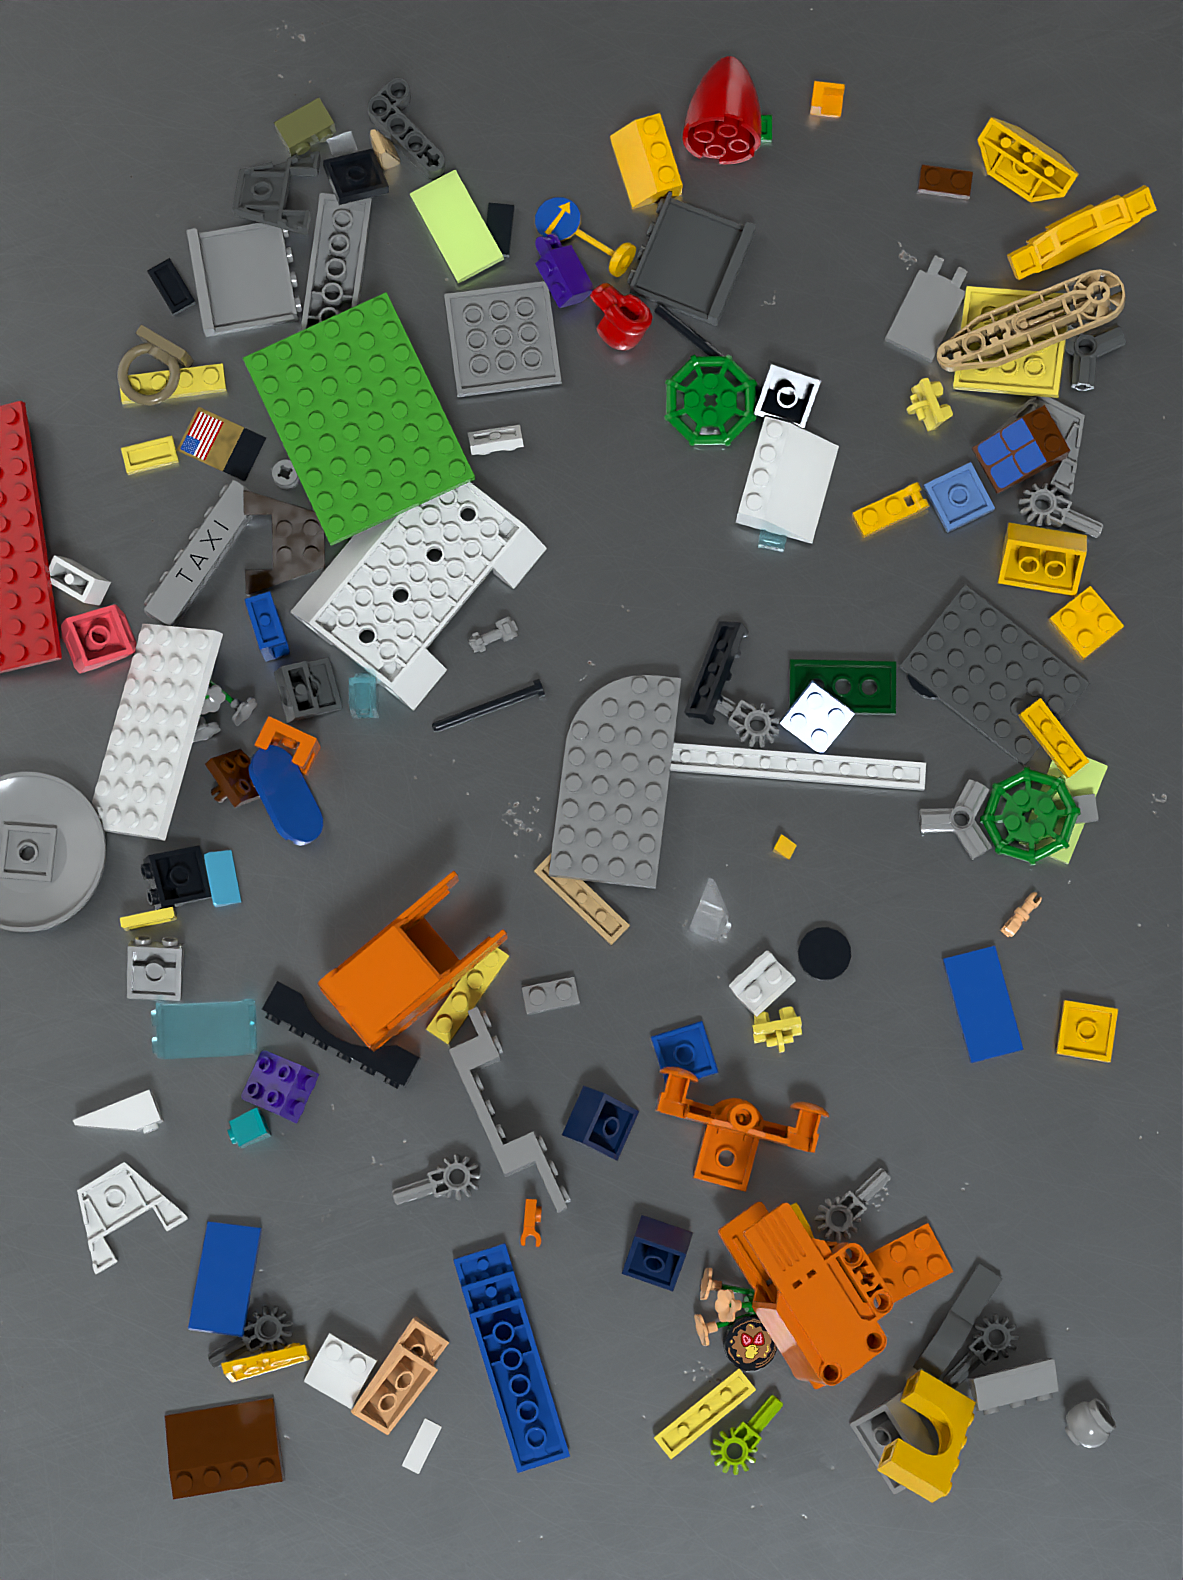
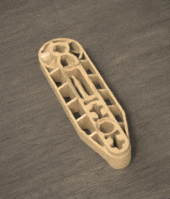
M1093 270L977 316L949 340L940 345L937 351L938 363L941 368L949 372L998 367L1108 323L1118 317L1124 308L1126 301L1124 284L1117 275L1110 271ZM1100 276L1104 277L1103 282L1100 281ZM1074 285L1073 291H1069L1068 287ZM1116 286L1121 288L1122 291L1113 295L1110 294V288ZM1062 289L1066 291L1065 294L1045 301L1043 298ZM1101 294V297L1103 298L1097 300V297H1095V295ZM1035 300H1041L1042 303L1021 312L1018 308ZM1111 302L1117 306L1115 311L1109 308ZM1074 304L1075 310L1070 311L1068 305ZM1063 307L1062 310L1053 313L1054 310ZM1016 309V314L995 322L994 317ZM1065 313V315L1055 318V316ZM991 319V324L970 331L979 323ZM1082 320H1086L1089 323L1083 325ZM1077 322L1079 323L1080 327L1058 335L1057 330ZM1054 332L1055 337L1033 345L1032 340ZM1001 333L1003 339L998 340L996 335ZM986 338H988L990 345L988 346L985 340ZM1029 342L1030 347L1010 355L1008 354L1007 350ZM972 343L982 344L980 349L976 351L969 350V346ZM961 348H963L965 355L963 356L960 351ZM1002 352L1006 355L995 361H982ZM950 353H952L954 357L952 360H949V358L947 357V355Z

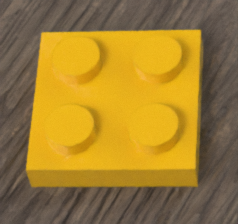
M1091 586L1049 618L1050 623L1081 660H1084L1124 627Z
M1064 1000L1056 1054L1110 1063L1118 1009Z

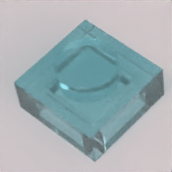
M761 528L758 547L784 552L787 535H778Z

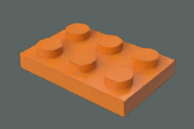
M929 1223L867 1254L891 1292L894 1303L954 1272ZM876 1295L875 1300L878 1306H880V1296Z

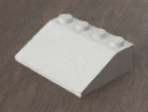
M765 416L736 523L812 544L839 446L794 424Z

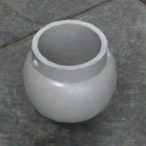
M1094 1398L1090 1402H1080L1070 1409L1066 1418L1068 1426L1065 1427L1069 1438L1077 1446L1082 1444L1087 1448H1096L1109 1438L1110 1432L1116 1428V1423L1107 1407L1099 1399Z

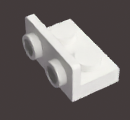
M767 950L757 957L742 974H739L729 985V988L736 998L757 1017L796 980L791 973L776 961L772 953Z

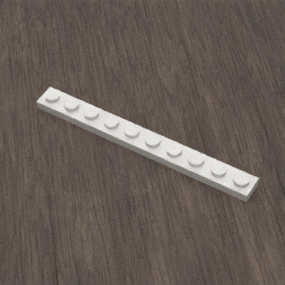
M674 743L670 771L924 791L926 763Z

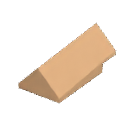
M414 1317L351 1410V1413L386 1435H389L438 1371L433 1364L449 1342L420 1318Z

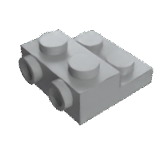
M137 936L135 941L131 940L128 945L127 998L181 1001L184 943H178V939L173 937L163 938L162 942H151V937Z

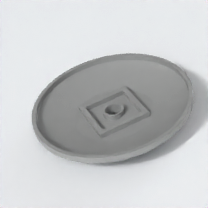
M16 772L0 776V929L13 932H34L54 927L75 915L88 902L97 889L106 860V840L102 823L89 800L75 787L60 778L39 772ZM31 846L35 850V855L31 860L25 861L21 856L22 850L25 847Z

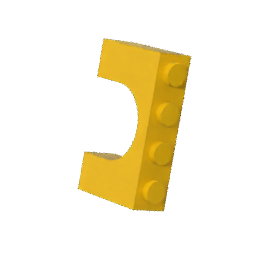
M921 1369L907 1379L900 1402L924 1415L934 1425L939 1437L937 1455L923 1453L897 1438L884 1447L877 1470L933 1503L942 1496H947L952 1488V1482L950 1481L960 1463L958 1456L960 1450L966 1444L967 1436L965 1434L974 1419L973 1410L976 1402Z

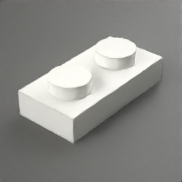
M520 424L468 433L471 455H486L494 451H511L524 447Z

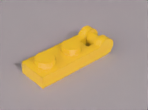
M919 483L911 484L903 490L852 512V517L862 537L865 538L930 507L927 499H923L920 493L922 489ZM911 496L914 504L908 507L904 499Z

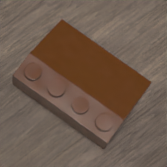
M274 1398L165 1415L169 1475L173 1500L285 1481Z

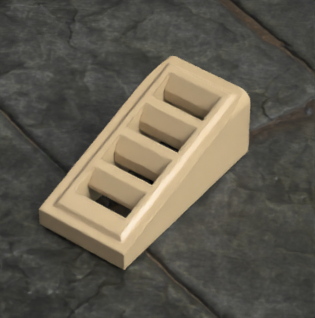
M376 129L371 130L372 148L381 169L385 171L399 165L401 161L393 143Z

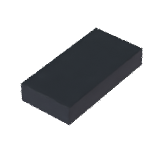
M488 203L486 226L503 257L509 258L515 206Z
M170 258L147 270L173 316L196 304Z

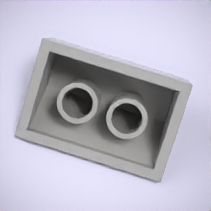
M1048 1358L967 1378L973 1401L976 1402L975 1409L976 1411L983 1410L984 1415L999 1412V1406L1010 1404V1408L1026 1405L1025 1399L1036 1397L1037 1402L1053 1398L1052 1393L1059 1391L1055 1361Z
M903 1391L850 1423V1426L877 1468L884 1447L897 1438L929 1455H937L939 1447L917 1412L900 1402ZM880 1472L894 1495L906 1489L903 1485Z

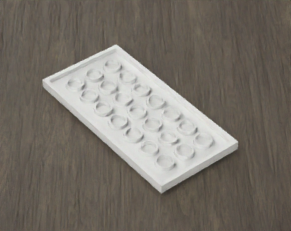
M142 624L136 652L131 661L91 803L100 818L104 831L165 841L223 636L222 633L215 630Z

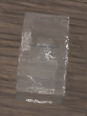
M709 878L689 931L719 943L721 937H727L732 923L727 922L729 913L715 880Z

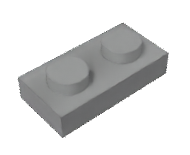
M574 977L522 987L527 1015L580 1004Z

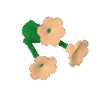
M705 1268L700 1284V1299L707 1300L711 1290L718 1291L715 1310L718 1312L720 1322L712 1321L705 1323L701 1314L694 1315L701 1344L709 1346L708 1335L710 1333L717 1332L718 1328L731 1325L740 1317L746 1315L757 1316L752 1308L753 1288L748 1289L722 1284V1281L713 1280L712 1268ZM734 1292L747 1294L748 1296H745L744 1302L735 1299ZM741 1308H744L745 1312L748 1313L735 1317V1312L741 1310Z

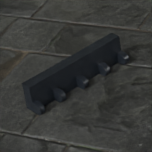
M719 621L684 711L688 718L703 719L707 724H714L716 720L713 716L716 705L722 704L724 699L721 695L725 682L730 681L732 678L730 669L734 658L740 657L741 651L738 648L742 637L747 638L749 633L742 623Z

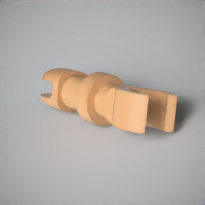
M1031 893L1026 898L1022 907H1017L1014 911L1015 915L1003 925L1000 931L1007 937L1014 936L1022 922H1026L1030 918L1029 914L1031 911L1036 909L1041 903L1042 897H1038L1033 902L1037 893Z

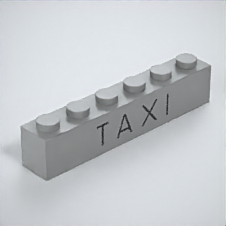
M235 480L230 485L226 484L222 488L218 496L220 500L215 507L212 505L206 511L204 523L200 528L196 527L189 537L191 542L186 549L182 548L174 558L175 565L173 568L163 573L159 580L161 585L155 593L151 592L144 602L146 606L144 611L149 617L164 626L177 627L253 517V515H244L243 490L249 489Z

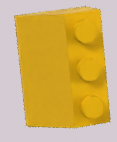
M660 113L634 120L610 136L632 209L659 202L661 198L666 199L668 192H672V198L682 195L683 184Z
M1008 522L998 583L1076 596L1087 553V535Z

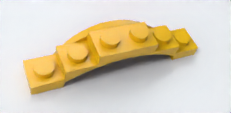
M1143 185L1122 197L1116 195L1096 206L1090 204L1046 226V231L1027 240V245L1007 254L1015 278L1020 280L1032 273L1042 272L1075 258L1140 222L1143 217L1157 211L1149 187Z

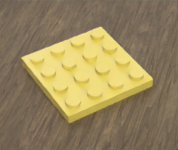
M966 286L961 329L977 316L1039 291ZM1053 293L1043 298L1045 301H1048L1065 293ZM1038 299L1018 308L1021 312L1042 302ZM1063 307L1054 310L1053 313L1062 310ZM1016 309L994 317L995 322L1016 314ZM1065 313L1055 316V318L1061 317L1065 315ZM991 319L979 323L970 331L991 324ZM1068 326L1057 330L1058 335L1067 332ZM1052 332L1032 340L1033 345L1053 338L1055 334ZM1001 333L996 335L998 340L1003 339ZM986 338L985 340L988 346L990 345L988 338ZM1066 340L998 367L955 371L953 388L955 390L1059 398ZM1029 342L1007 350L1009 355L1030 347ZM972 343L969 346V350L976 351L980 349L982 344ZM961 348L960 351L963 356L965 355L963 348ZM1002 352L982 361H995L1006 355Z

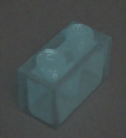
M357 673L354 678H349V710L353 719L379 718V687L376 677H371L370 673Z

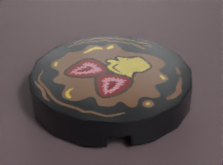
M746 1315L736 1319L731 1323L723 1337V1349L726 1357L734 1366L745 1371H756L766 1367L773 1360L777 1352V1346L758 1316Z

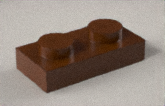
M921 165L918 193L969 200L973 172Z

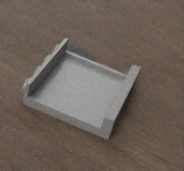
M263 223L198 233L197 228L186 230L202 325L206 337L299 321L297 312H302L299 296H294L293 291L294 287H298L295 271L290 272L289 263L294 262L291 246L286 247L284 239L289 237L288 230Z

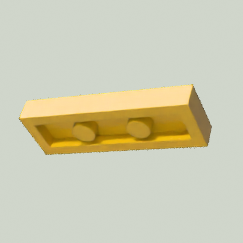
M1041 698L1018 715L1066 778H1070L1090 762Z

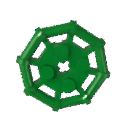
M694 354L690 356L691 359L670 379H666L664 383L666 385V415L664 419L689 442L690 446L726 445L728 447L751 422H755L757 416L754 414L757 381L752 379L732 359L733 356L731 355L696 356ZM700 367L722 368L719 374H703ZM695 369L698 377L687 387L680 385ZM727 370H729L742 383V385L734 387L725 378ZM677 391L684 393V408L676 411ZM745 391V411L737 409V394ZM716 395L715 401L717 405L715 407L712 405L706 407L704 405L706 402L705 396ZM688 415L697 425L694 432L679 417ZM734 415L742 417L726 432L724 425ZM714 427L719 428L721 434L700 433L702 428Z
M1024 767L1023 771L999 783L994 782L992 784V791L983 816H980V823L984 825L998 855L1004 854L1030 862V865H1036L1037 861L1070 846L1068 843L1077 817L1081 815V809L1076 806L1065 784L1066 780L1062 776L1058 778L1031 770L1030 767ZM1025 781V789L1018 790L1011 796L1006 792V790ZM1032 781L1051 786V788L1047 792L1033 789ZM1057 792L1066 808L1064 810H1057L1052 800ZM1002 796L1007 801L1002 815L995 816L996 808ZM1034 810V814L1038 816L1037 819H1032L1030 823H1027L1024 816L1025 812ZM1066 817L1059 836L1054 832L1059 818ZM995 823H1004L1009 833L1004 840ZM1049 837L1054 840V842L1036 850V844L1040 840ZM1014 840L1029 844V851L1011 846Z

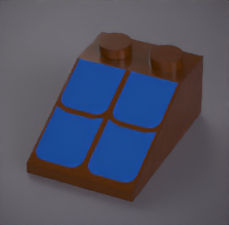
M1045 405L1022 416L972 447V451L997 494L1066 459L1071 451Z

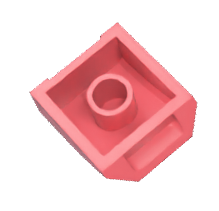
M116 604L66 618L61 624L62 639L66 644L74 668L80 674L113 663L136 652L137 643L126 615Z

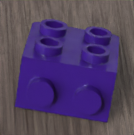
M264 1050L256 1061L241 1098L246 1102L297 1124L316 1085L319 1074L300 1064Z

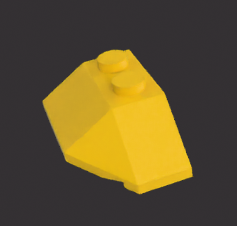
M991 117L977 139L987 174L1029 202L1064 197L1079 175L1061 154L1020 127Z

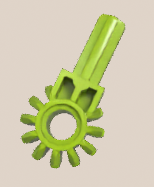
M771 1395L747 1424L741 1422L736 1429L731 1427L730 1438L727 1437L724 1431H721L719 1434L724 1441L720 1442L717 1439H713L712 1443L720 1446V1450H711V1455L720 1454L721 1456L714 1461L715 1466L720 1465L723 1461L726 1462L722 1472L727 1473L730 1465H733V1474L738 1475L739 1464L747 1472L749 1468L744 1461L747 1460L755 1463L756 1459L748 1456V1453L758 1451L756 1445L762 1440L759 1434L783 1407V1403L776 1396ZM732 1443L740 1445L742 1450L740 1457L737 1459H731L727 1455V1447Z

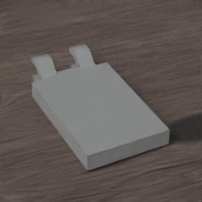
M936 255L927 273L919 269L885 337V341L931 363L965 297L966 291L960 289L968 272L958 267L952 280L939 275L938 273L944 259Z

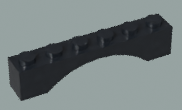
M279 981L276 982L262 1007V1010L267 1013L265 1016L267 1020L277 1025H280L281 1021L291 1026L288 1031L301 1038L305 1034L314 1039L312 1044L327 1051L328 1047L338 1051L336 1057L349 1064L352 1060L362 1064L360 1070L371 1076H374L377 1072L385 1077L383 1082L396 1089L400 1085L406 1088L421 1060L420 1057L398 1045L380 1047L372 1051L368 1047L351 1044L337 1038L315 1020L301 993Z

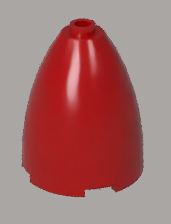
M733 56L721 58L704 75L689 104L683 130V144L692 155L699 159L703 156L719 159V164L729 165L741 163L754 157V152L761 145L762 129L761 110L754 83L742 62Z

